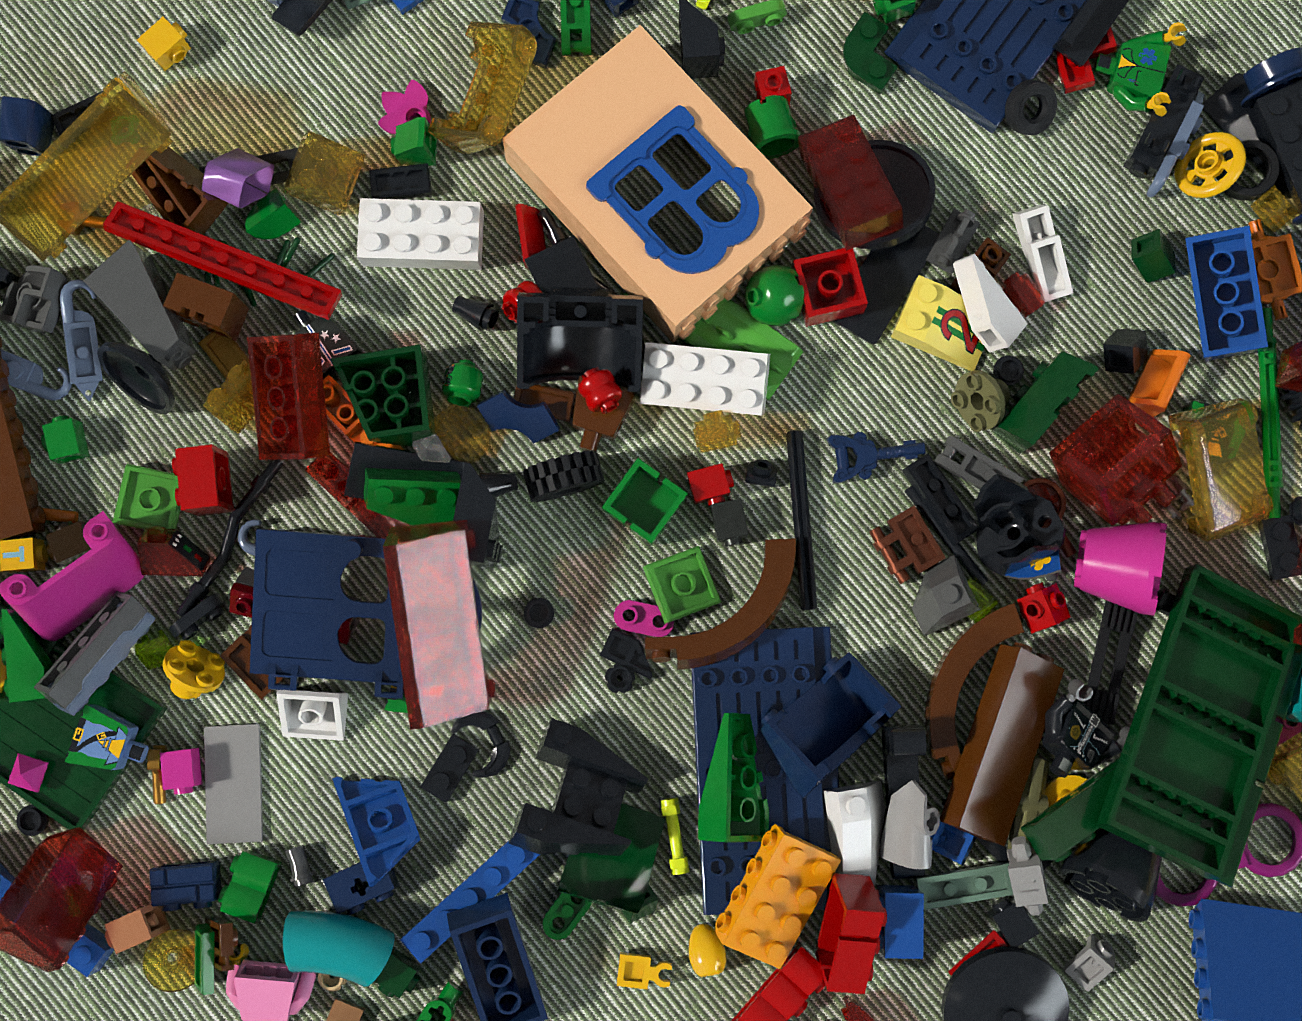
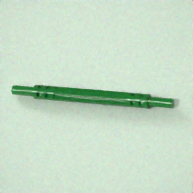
M1262 308L1269 350L1258 352L1263 478L1264 489H1267L1268 519L1281 518L1280 488H1283L1277 338L1273 337L1272 308Z

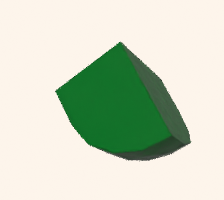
M275 188L252 207L247 215L245 228L246 232L253 237L267 240L278 238L299 225L301 221L297 214L288 207L284 201L286 200L284 196Z

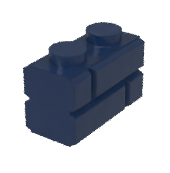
M219 860L160 865L150 868L149 871L152 907L162 906V911L182 909L181 904L193 903L194 909L212 907V901L218 900L222 890Z

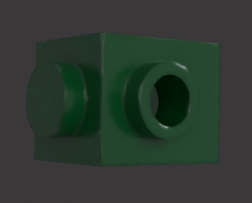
M393 947L385 967L374 982L379 985L378 989L386 996L391 998L396 996L400 999L405 991L411 994L421 977L417 975V972L421 965Z

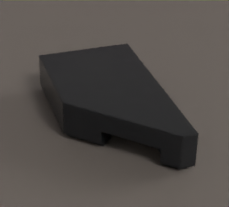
M612 628L599 656L651 679L653 675L640 640Z

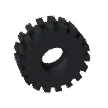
M595 450L561 455L558 458H551L548 461L536 463V465H531L523 470L531 502L548 501L553 498L569 496L573 493L594 488L605 482L597 451Z

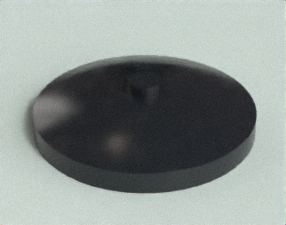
M888 140L858 142L834 154L820 170L814 186L815 210L825 230L835 239L846 245L861 249L892 247L914 236L928 221L935 204L934 176L929 165L921 155L903 144Z
M994 947L971 956L952 974L943 993L942 1019L943 1021H1068L1069 998L1059 974L1043 957L1019 947Z

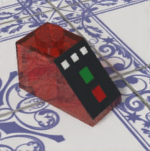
M162 526L146 528L137 542L142 575L203 577L211 562L208 554L177 529H165Z

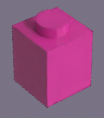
M199 748L160 753L163 790L174 789V795L192 793L193 786L203 784Z

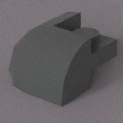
M36 265L26 266V272L17 282L12 280L7 289L0 309V320L43 334L45 332L53 333L54 327L59 321L61 309L60 291L68 283L67 278L53 268Z

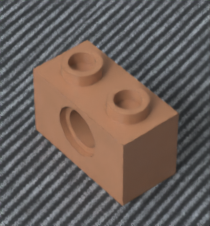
M151 904L104 924L106 928V941L112 949L114 948L116 954L171 929L166 915L162 911V906L152 907Z

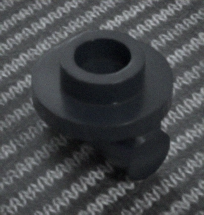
M759 459L753 461L747 467L745 483L775 488L777 468L768 460Z

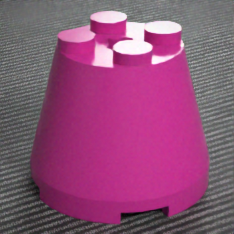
M1147 522L1081 530L1074 587L1139 614L1155 616L1158 602L1157 593L1159 591L1164 562L1167 523Z

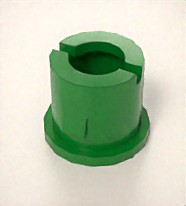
M780 95L765 97L766 103L762 104L759 99L755 100L744 110L749 129L748 138L767 159L789 154L797 149L803 141L801 132L795 129L797 124L792 118L788 101L784 96Z

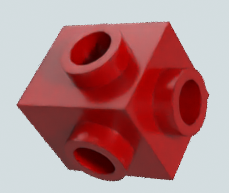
M1043 582L1025 589L1027 595L1016 599L1020 606V613L1026 620L1031 634L1057 625L1071 617L1066 606L1065 596L1059 590L1057 583L1047 587L1044 586Z

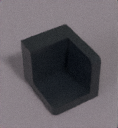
M1116 329L1103 344L1105 371L1135 374L1148 358L1146 331Z

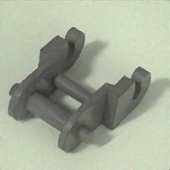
M1172 475L1170 480L1176 482L1175 487L1178 489V494L1174 498L1166 502L1156 491H1153L1150 495L1152 498L1157 499L1156 503L1161 509L1167 508L1172 514L1171 517L1173 519L1176 518L1181 521L1183 519L1181 514L1189 507L1195 509L1197 505L1195 503L1196 500L1186 493L1187 486L1176 475ZM1179 498H1182L1185 503L1176 509L1172 504Z

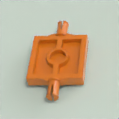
M1261 219L1251 221L1248 225L1253 239L1252 246L1261 303L1271 304L1275 321L1288 318L1283 300L1290 296L1302 294V272L1291 233L1277 237L1265 236Z

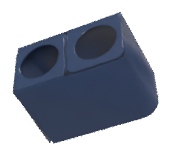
M2 96L0 102V142L18 154L48 158L55 125L51 117L53 114L36 101Z

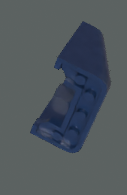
M850 652L841 659L837 656L832 658L823 667L826 671L824 676L789 707L779 712L774 708L761 720L764 724L761 732L793 788L802 798H805L866 743L902 707Z

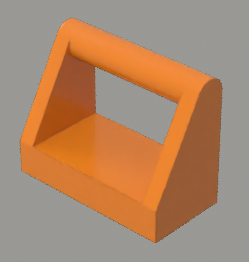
M1151 350L1125 405L1151 417L1166 411L1191 355L1180 350Z

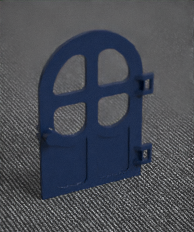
M257 528L250 673L269 675L268 689L296 691L298 677L375 682L374 697L403 699L404 685L423 684L442 678L456 669L470 654L478 639L482 624V602L479 589L471 573L460 560L447 557L445 549L424 541ZM360 556L380 557L388 562V592L385 601H359L350 598L345 593L341 584V578L349 562ZM411 560H419L440 570L454 585L456 591L454 603L449 607L408 604L404 600L406 564ZM352 617H362L384 621L385 644L384 657L381 661L374 663L353 660L344 652L339 642L338 632L345 620ZM404 622L447 624L452 629V644L437 658L418 665H407L400 658L401 634ZM276 677L290 678V684H276ZM382 685L397 686V692L382 691Z

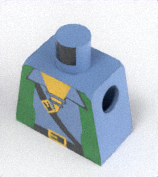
M88 704L84 706L65 762L119 770L124 769L128 759L143 763L148 754L149 746L135 741L138 732L137 725L100 705Z

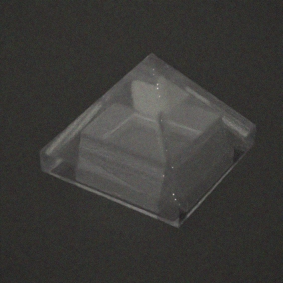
M437 434L413 441L412 446L421 461L450 462L451 458Z

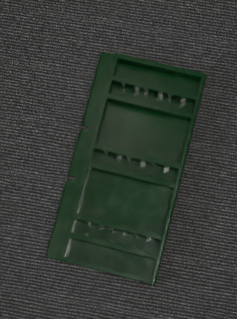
M1195 564L1185 568L1097 822L1098 827L1208 880L1213 879L1228 887H1233L1263 792V788L1255 785L1256 780L1260 783L1266 782L1283 728V724L1275 720L1276 717L1281 720L1286 719L1302 668V616L1200 565Z

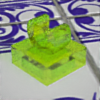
M162 630L158 631V638L150 640L146 634L142 637V643L135 645V654L147 670L162 666L167 651L173 647Z

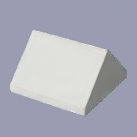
M299 689L296 691L277 690L283 737L344 741L348 693Z

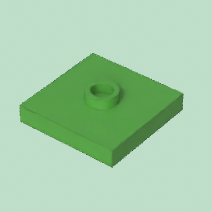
M126 464L112 523L173 535L177 528L181 507L177 505L175 500V489L179 488L178 476H175L174 473Z
M700 546L643 567L665 624L721 603Z

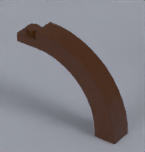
M796 539L765 540L764 568L759 583L750 599L731 618L712 629L692 635L645 637L646 659L663 663L670 661L671 658H677V670L692 669L724 660L751 644L771 624L785 601L793 575Z
M1015 603L996 608L967 626L946 649L932 676L925 707L926 738L931 758L939 759L944 757L945 759L941 766L947 781L952 780L953 782L961 759L955 730V713L960 690L970 670L988 650L1007 638L1024 633Z

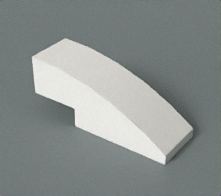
M1038 205L1012 213L1026 261L1043 302L1073 294L1060 236L1055 235L1049 206Z

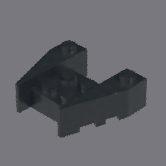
M552 718L543 732L535 759L564 769L552 810L548 811L525 803L517 815L508 844L537 854H550L551 852L566 853V855L598 853V855L621 856L632 841L613 834L625 791L638 795L647 784L648 778L583 729Z

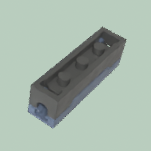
M116 591L34 688L59 710L74 716L87 705L90 696L95 690L108 680L111 671L117 664L129 655L130 649L138 639L147 634L150 625L156 618L133 596Z

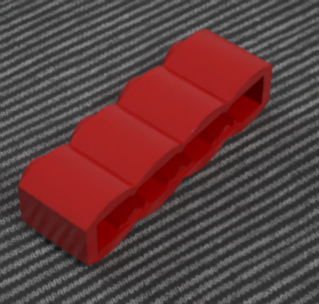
M799 943L789 953L781 969H775L731 1021H788L793 1015L796 1018L800 1016L808 1006L806 1001L808 996L813 992L818 994L826 986L822 976L823 970H820V963L817 958Z

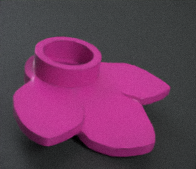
M411 80L407 85L405 94L382 92V105L387 114L379 120L378 124L384 131L396 134V126L413 120L415 117H426L431 125V116L426 109L429 97L420 83Z

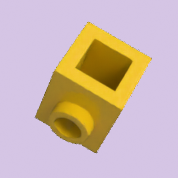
M161 17L137 39L145 51L164 71L174 63L182 61L191 49L185 41V38L188 36L187 33L176 21L171 25L164 17Z

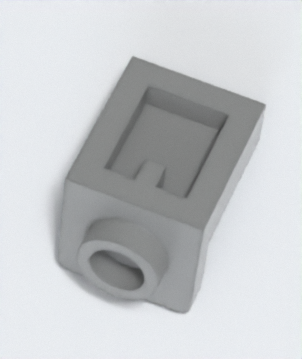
M1091 934L1087 937L1086 946L1065 964L1064 971L1089 992L1114 970V950L1108 942L1103 939L1099 940L1094 934Z

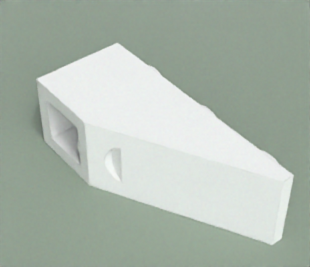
M975 254L955 261L953 267L971 330L988 352L1009 347L1026 327L1027 321Z

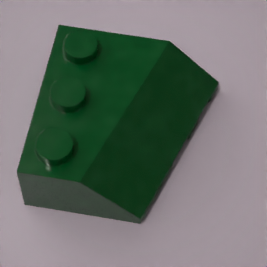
M421 345L331 358L369 441L406 447L436 442L428 358Z
M1061 351L1048 363L1042 361L1031 374L1035 379L1029 386L1023 384L1012 397L1016 402L1010 409L1005 407V414L1001 423L992 432L1018 453L1024 452L1032 447L1061 413L1059 410L1067 406L1080 392L1078 385L1093 377L1099 368L1064 351Z

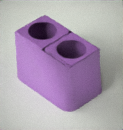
M236 148L206 163L202 191L238 208H243L268 195L261 190L269 193L274 165Z

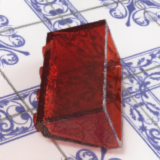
M80 827L45 838L33 851L0 900V951L45 972L56 971L62 968L69 959L68 953L73 945L84 935L86 924L101 908V900L106 892L116 884L117 875L123 865Z

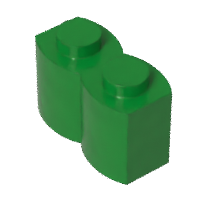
M248 849L242 851L241 855L236 854L230 866V872L233 873L229 885L225 884L218 898V902L222 903L220 911L254 924L259 922L267 906L282 862Z

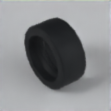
M1259 140L1242 141L1246 153L1258 156L1263 162L1266 169L1265 177L1257 186L1247 188L1235 182L1224 191L1228 196L1236 200L1249 201L1260 197L1274 186L1279 176L1280 162L1276 152L1268 144ZM1231 150L1223 155L1225 160L1228 161L1233 158ZM1223 170V172L1219 176H1217V180L1219 181L1220 179H1222L1228 172L1226 170Z

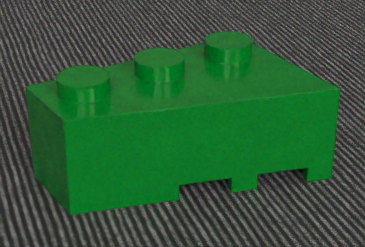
M366 468L364 501L368 510L450 539L461 478L458 472Z

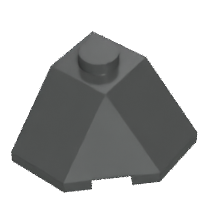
M955 555L929 567L923 577L912 610L924 636L932 634L981 610Z

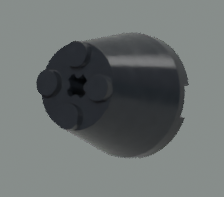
M1097 829L1094 831L1096 836L1092 840L1082 845L1079 844L1072 851V854L1064 860L1058 874L1065 876L1063 884L1080 898L1099 909L1102 905L1112 911H1121L1120 916L1131 921L1144 922L1148 920L1154 907L1162 857L1105 829Z

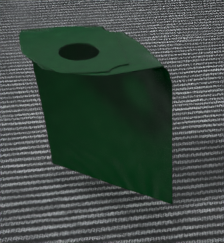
M621 804L613 834L632 840L630 846L621 856L598 855V853L569 855L560 879L558 891L595 904L638 914L645 900L665 819L645 810ZM601 899V900H604L606 903H603V902H600V901H596V900Z

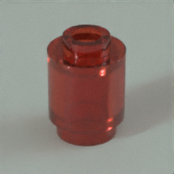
M1017 271L1003 282L1006 286L1003 289L1004 293L1014 306L1018 308L1020 313L1022 312L1025 318L1045 304V301L1042 299V292L1027 272L1020 275Z

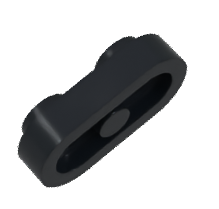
M219 593L209 596L173 623L169 631L176 640L181 638L184 640L191 639L199 633L200 629L198 627L207 620L212 622L225 612L223 607L226 605V602Z

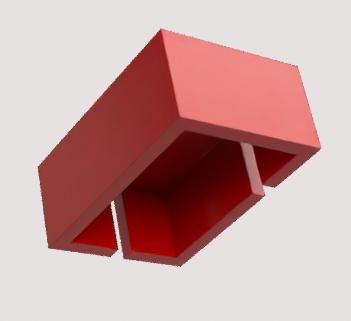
M833 873L815 950L816 958L820 963V970H823L822 976L828 992L865 994L868 981H872L874 972L873 959L874 955H877L880 950L879 935L881 927L886 926L887 911L886 908L882 907L879 891L875 889L870 876Z

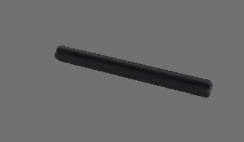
M793 430L787 432L786 440L794 535L796 539L800 607L802 610H815L818 605L804 440L802 431Z

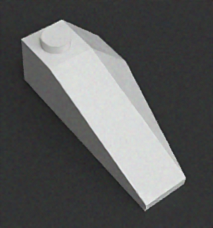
M881 781L823 790L831 853L841 859L835 873L870 876L875 887L886 812Z

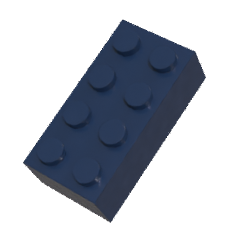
M508 893L447 913L449 931L480 1021L547 1020L544 1001Z

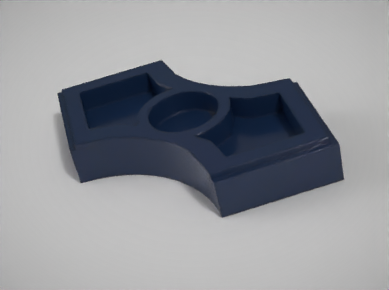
M509 0L501 19L503 23L510 26L516 32L519 38L518 58L546 69L557 42L556 38L547 33L539 23L538 12L540 3L535 0Z
M506 390L491 396L477 405L492 432L499 429H513L526 435L533 444L560 429L546 402L535 405L523 404L514 400Z

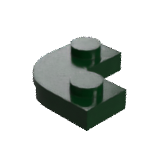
M864 11L845 40L843 57L848 67L847 71L853 78L881 94L898 67L874 52L888 32L889 27Z

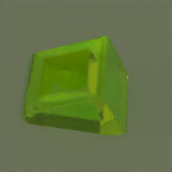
M969 579L968 584L981 610L968 615L967 618L976 623L991 611L998 602L975 580Z

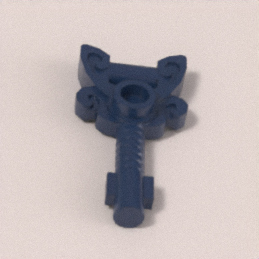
M857 432L853 439L839 435H831L826 438L828 445L836 453L838 469L833 476V484L843 483L852 479L855 475H858L861 480L869 479L872 475L871 470L876 468L878 460L899 457L911 460L917 459L918 455L925 454L924 442L916 443L915 440L903 441V445L876 448L874 442L867 440L866 434L863 432ZM847 448H852L856 455L855 466L852 468L849 466Z

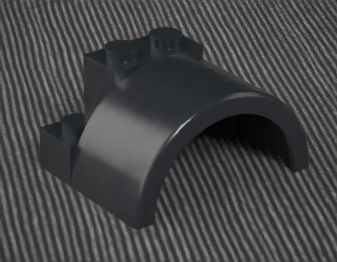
M551 288L550 293L519 292L517 296V388L530 389L533 385L550 381L579 380V377H582L585 372L598 367L599 370L608 369L611 371L615 383L625 387L628 392H639L641 390L643 296L612 295V289Z

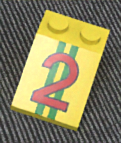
M918 275L912 285L891 338L969 371L975 370L984 350V345L971 330L962 295L947 286Z

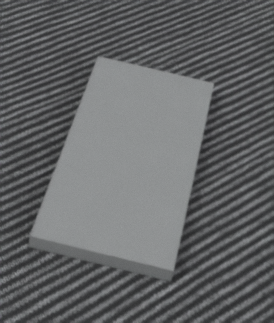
M260 724L204 727L207 844L262 842L263 807Z

